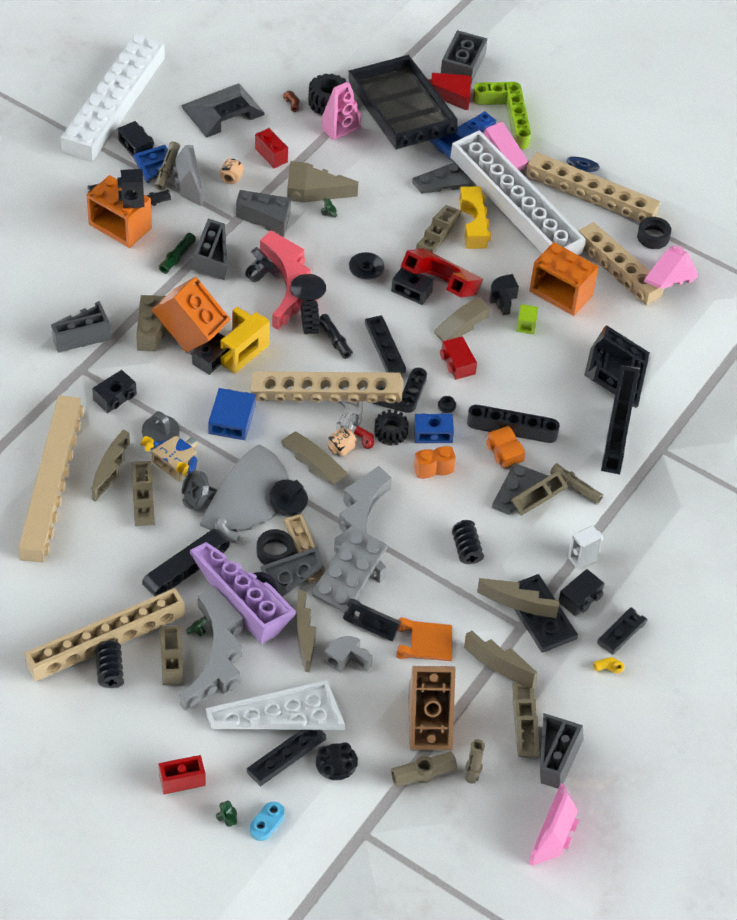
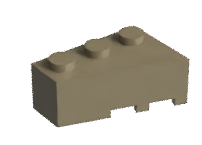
M140 296L136 334L137 351H156L161 343L166 327L153 313L152 309L166 296Z

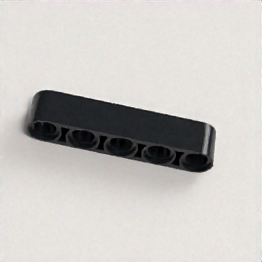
M477 404L470 406L468 410L467 425L472 429L492 432L509 426L515 436L519 438L553 443L558 438L560 424L553 418Z
M212 529L149 572L143 578L142 585L154 597L169 591L200 570L190 554L191 549L207 542L224 553L229 548L230 541L217 529Z

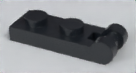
M349 599L347 604L348 610L343 615L344 620L390 641L395 639L401 621L365 606L356 599ZM355 611L360 612L359 617L355 615Z
M630 607L598 639L597 644L614 655L646 624L648 619L643 615H638L637 611Z

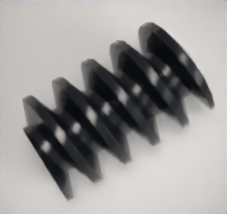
M471 520L457 522L452 528L459 560L464 564H475L484 559L479 535L477 534L476 527H474L475 523Z
M116 641L102 642L95 649L97 681L99 685L105 688H118L124 684V679L122 678L124 674L122 671L123 665L121 664V645Z

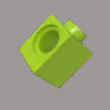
M520 304L516 332L534 335L538 313L537 306Z

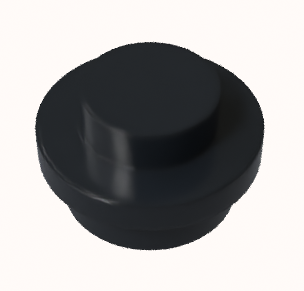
M443 396L438 401V409L443 413L454 412L456 409L454 398Z

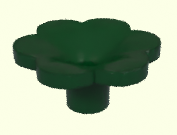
M324 198V208L321 209V213L323 215L329 213L330 216L337 217V210L331 200Z
M203 616L192 623L186 629V633L190 634L196 631L199 636L204 635L206 631L202 626L207 621L206 617Z
M229 800L221 802L219 805L220 812L216 814L217 820H223L227 827L236 825V809Z

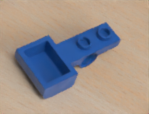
M484 111L458 126V133L430 140V143L451 159L452 143L479 130L483 133L486 128L496 124V119Z

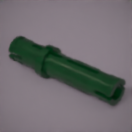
M187 233L179 244L166 255V259L158 266L162 273L167 274L174 265L179 263L181 256L196 241L195 235Z

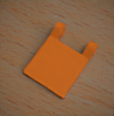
M403 617L398 619L401 621L398 631L411 630V648L406 645H399L396 652L398 659L412 657L452 661V625L411 621Z

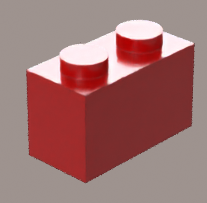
M270 128L255 134V149L273 168L288 163V146Z
M463 336L442 341L440 356L442 360H445L448 372L452 373L455 380L475 375L477 361Z
M201 755L158 763L163 795L206 786V773Z

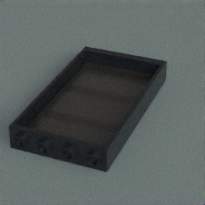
M409 55L348 71L351 88L395 150L458 133L457 117Z

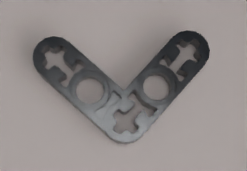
M419 367L412 369L402 392V401L400 403L377 401L372 404L405 413L413 412L417 407L426 384V370ZM416 388L418 391L413 393L408 389Z

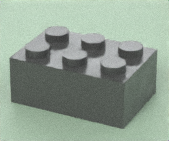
M457 30L442 59L441 73L471 76L472 83L486 54L488 38Z

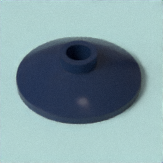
M568 157L566 161L568 165L586 172H596L600 168L596 162L583 157Z

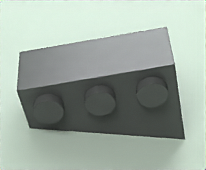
M240 190L236 201V217L254 225L258 223L265 226L266 230L270 231L272 229L284 237L291 214V198Z
M208 218L193 256L191 270L225 280L228 268L225 224Z
M100 301L96 302L95 306L88 310L86 308L80 310V314L74 317L69 315L51 324L53 342L58 353L112 339L110 322Z
M543 713L540 779L542 784L559 789L561 783L564 784L584 740L583 725Z

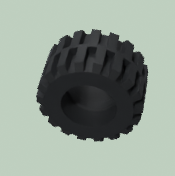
M332 73L318 75L317 78L314 77L309 83L308 104L311 106L310 108L315 110V113H320L323 116L333 88L348 81L344 77L341 78L340 75Z

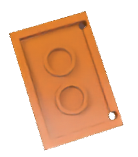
M109 175L86 194L89 225L130 248L152 229L151 198L144 195L145 207L123 208V201H119L118 190H122V188H118L117 179Z
M553 242L534 261L529 292L575 316L593 296L599 266Z
M197 277L174 288L152 309L153 313L186 353L210 341L231 320Z

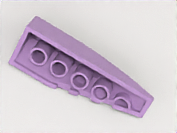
M207 542L190 550V554L212 587L215 586L243 617V626L260 644L276 637L295 616L296 611L267 582L262 583L252 572L247 573L241 569L240 564L226 559L225 554Z

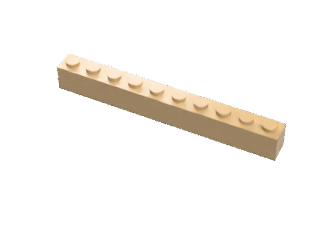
M58 395L19 545L20 560L44 563L45 556L50 553L49 540L54 537L53 524L58 521L57 508L61 507V492H65V476L68 477L70 471L68 463L73 460L72 447L76 446V432L80 431L81 426L79 419L84 415V406H81V398Z

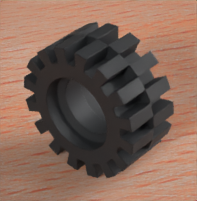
M317 301L301 302L303 333H319L320 320Z
M388 410V413L383 411L382 415L378 414L375 419V437H378L377 440L379 442L382 440L383 444L389 442V445L392 446L394 442L395 445H398V442L402 443L407 438L409 421L406 415L403 417L402 412L397 414V410H394V413H391V410ZM394 425L398 427V429L388 430L385 428V426Z

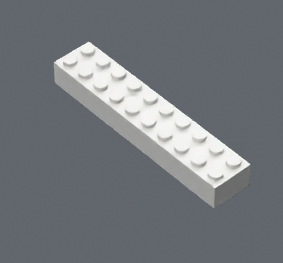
M136 34L133 35L60 137L62 153L87 161H94L165 59L164 43Z
M480 130L452 143L450 158L478 187L481 186V190L541 253L553 242L577 255L583 253L586 239Z

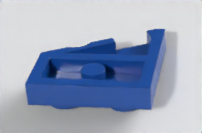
M166 145L134 154V160L138 168L142 169L146 183H149L158 175V170L161 168L168 151Z

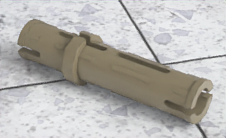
M170 142L164 162L158 170V178L154 185L158 190H165L167 180L171 177V170L180 149V144L177 142Z
M558 463L551 468L550 474L559 471L567 486L572 487L596 505L600 503L604 494L575 476L574 472H569Z
M475 739L474 742H471L469 760L465 766L467 771L465 779L471 784L479 780V774L483 768L481 762L485 743L480 739Z

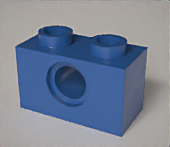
M415 414V443H453V414Z

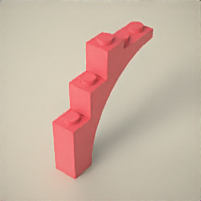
M270 230L260 240V250L278 267L287 287L283 301L272 314V327L278 330L282 325H286L294 314L296 315L300 311L301 302L304 301L290 293L291 282L299 275L311 274V269L303 265L305 262V249Z

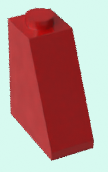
M432 73L431 79H428V81L444 102L464 110H469L471 76Z

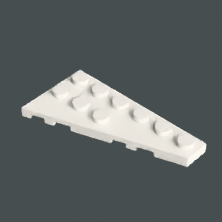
M327 680L206 708V715L211 729L345 730V723Z

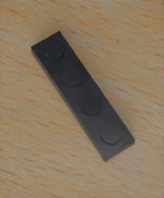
M383 316L366 318L365 326L386 373H406V366Z
M300 730L246 768L247 774L261 787L324 742L326 734L322 730Z

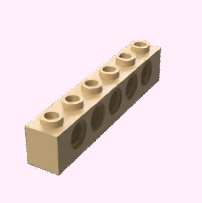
M595 222L578 230L586 239L584 250L590 257L594 258L646 306L662 297L664 288L659 289L644 282L650 271Z

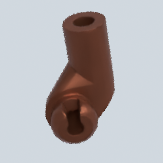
M293 91L285 92L283 99L287 102L291 101V111L297 112L299 110V98Z

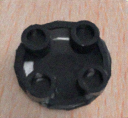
M314 274L299 275L291 282L290 293L304 301H316L326 292L324 280Z
M347 742L322 746L318 750L316 767L318 772L327 779H346L355 772L358 766V757Z

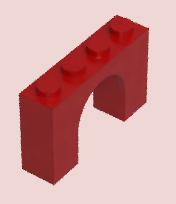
M424 248L407 250L400 266L414 274L426 273L449 282L446 290L460 298L477 295L483 282V278Z

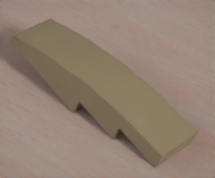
M445 205L433 217L432 224L425 230L424 237L417 243L416 249L424 248L434 253L453 228L461 214V210Z
M124 429L111 443L95 473L91 487L92 500L95 502L119 477V466L125 461L124 451L130 445L129 432Z
M295 431L281 440L282 446L293 452L298 461L306 464L309 472L334 485L347 476V472L331 456Z
M151 461L131 462L135 526L155 525Z
M479 578L477 593L515 610L539 616L557 617L559 600L539 598V591L519 589V582Z
M298 590L296 607L297 642L305 672H310L316 640V627L310 626L311 609L305 608L307 591Z
M470 631L466 633L464 648L475 658L517 683L532 689L536 686L537 672L513 649L509 648L504 651L492 639L484 642L475 632Z
M513 683V711L518 757H540L538 716H536L534 688H529L520 683Z

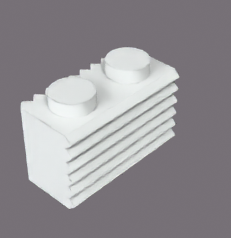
M589 526L572 535L568 558L578 570L597 561L600 544L603 541L601 532L596 530L594 526Z

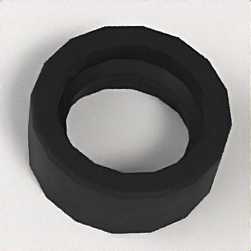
M647 217L639 224L637 238L647 248L661 249L669 243L672 228L666 220L660 217ZM655 229L664 235L655 237L647 234L645 231Z
M270 529L263 532L259 536L256 545L259 561L266 565L294 555V540L291 535L279 529ZM271 542H279L284 544L287 550L280 555H272L264 551V546Z

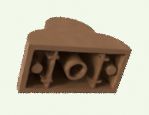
M412 666L408 695L409 745L411 750H452L455 666Z

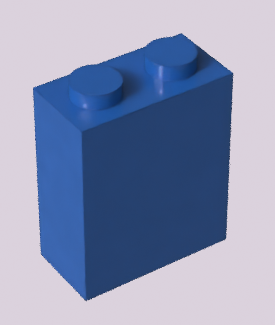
M219 388L208 421V434L246 441L256 407V394Z

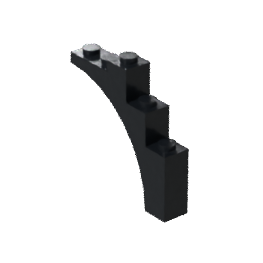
M621 365L602 459L601 471L618 475L621 473L640 368Z

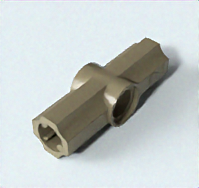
M451 751L433 757L420 756L415 762L391 768L393 783L396 787L417 781L427 783L432 777L457 770L456 758Z

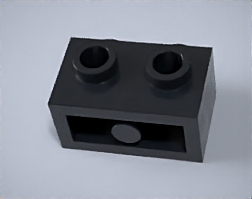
M218 332L210 341L194 348L192 351V364L209 375L221 365V357L231 350L228 347L224 350L221 348V340L225 336Z

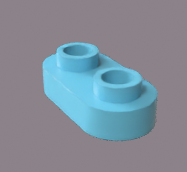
M275 801L267 803L250 824V835L252 838L258 841L268 839L283 821L284 807ZM270 810H277V812L272 813ZM263 825L264 828L259 829L257 826Z

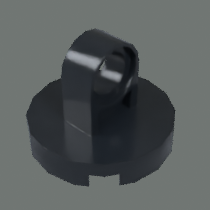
M258 247L253 249L251 253L256 260L246 269V277L252 282H258L268 272L277 277L280 270ZM255 270H257V273L254 276H251L252 273Z
M280 480L270 490V504L281 515H299L307 506V492L298 480Z

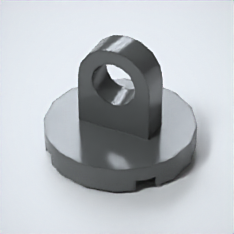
M160 411L155 412L142 425V436H148L157 442L171 439L174 436L179 437L180 435L178 422Z
M194 470L183 481L181 491L184 494V499H182V502L186 508L199 509L203 506L206 499H213L217 489L209 486L208 477L204 472Z

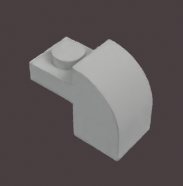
M343 636L337 638L324 651V663L340 673L349 662L366 672L372 667L373 655L368 650L360 648V639L357 637Z

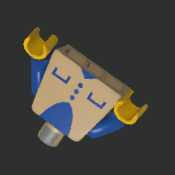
M148 436L143 437L140 445L145 446L147 452L152 450V463L178 482L184 476L196 470L198 460L195 448L198 446V442L195 438L190 437L185 442L178 436H174L171 439L157 442Z

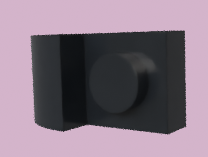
M513 274L500 276L491 284L489 302L490 304L496 303L497 308L501 310L503 315L510 314L511 300L517 299L519 285Z

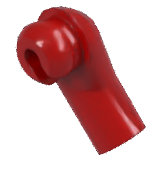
M357 426L354 434L362 438V445L365 449L372 448L375 444L373 434Z

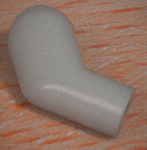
M218 518L215 528L226 539L237 543L240 539V534L226 527L228 524L226 519Z

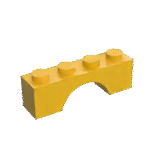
M481 186L460 187V210L475 219L465 226L464 238L466 249L487 248L488 241H491V232L487 230L489 228V219L485 217L487 216V206H484L485 194H482Z

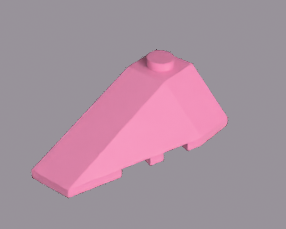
M349 82L333 88L322 116V130L332 140L361 128V113L357 109L358 105L354 100V94Z
M672 245L649 272L644 282L661 289L671 287L673 283L679 285L683 284L684 281L691 283L698 277V273L689 253L684 251L681 246Z

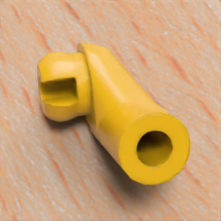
M613 657L593 662L596 672L607 669L619 674L625 668L621 661Z

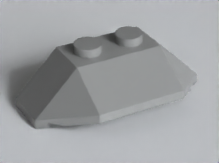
M185 145L175 159V166L172 167L173 176H177L175 178L176 189L179 188L182 197L199 206H203V190L194 146Z

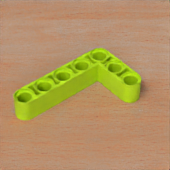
M480 82L475 84L473 102L478 105L506 104L512 136L520 149H527L529 147L531 130L521 85L518 82Z

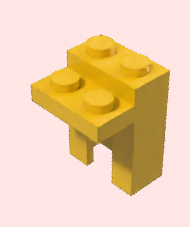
M239 307L232 310V331L221 340V348L224 350L228 347L231 350L221 357V365L235 374L269 346L270 321L257 312L249 315L247 311H243Z

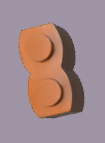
M509 426L488 433L486 446L494 453L497 464L507 468L514 463L524 462V448L516 439L514 432Z
M442 446L435 450L424 449L416 452L414 470L417 478L426 479L434 475L453 473L456 460L453 448L451 446Z

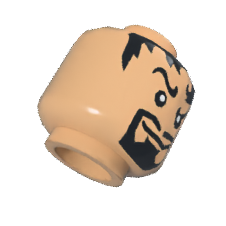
M227 159L219 171L221 179L227 184H236L244 173V166L236 159Z
M340 428L328 437L330 443L328 448L332 454L335 455L337 453L339 456H344L355 448V441L357 440L349 429Z

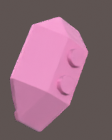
M562 783L559 786L532 850L529 865L534 866L561 856L563 849L568 850L572 839L569 836L570 832H575L579 819H576L578 810L566 786Z

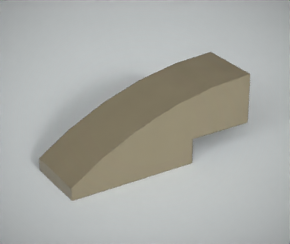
M477 297L450 315L434 330V333L441 341L460 337L474 330L475 324L489 318L490 307L480 297Z
M556 471L518 494L511 501L520 516L568 488L560 472Z
M181 626L160 627L163 685L184 684Z

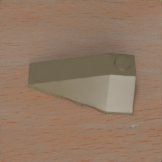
M290 161L287 197L291 198V201L297 202L320 201L324 198L357 197L359 182L342 175H332L326 169L321 171L313 168V165L309 163Z

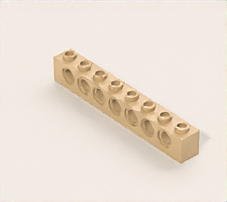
M538 152L534 154L527 165L526 177L638 222L647 217H656L661 201Z
M253 371L250 392L251 394H256V400L261 402L266 400L278 402L285 400L302 402L307 400L313 402L331 401L335 403L340 401L352 403L358 401H367L369 403L385 401L387 403L402 401L404 381L401 373Z
M173 588L25 652L26 667L35 682L96 656L95 649L102 642L116 641L121 645L185 617L184 601L176 588Z

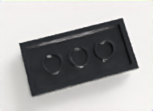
M539 574L518 581L519 589L539 591V598L555 600ZM560 606L556 618L515 610L541 653L576 640L578 637L576 630Z

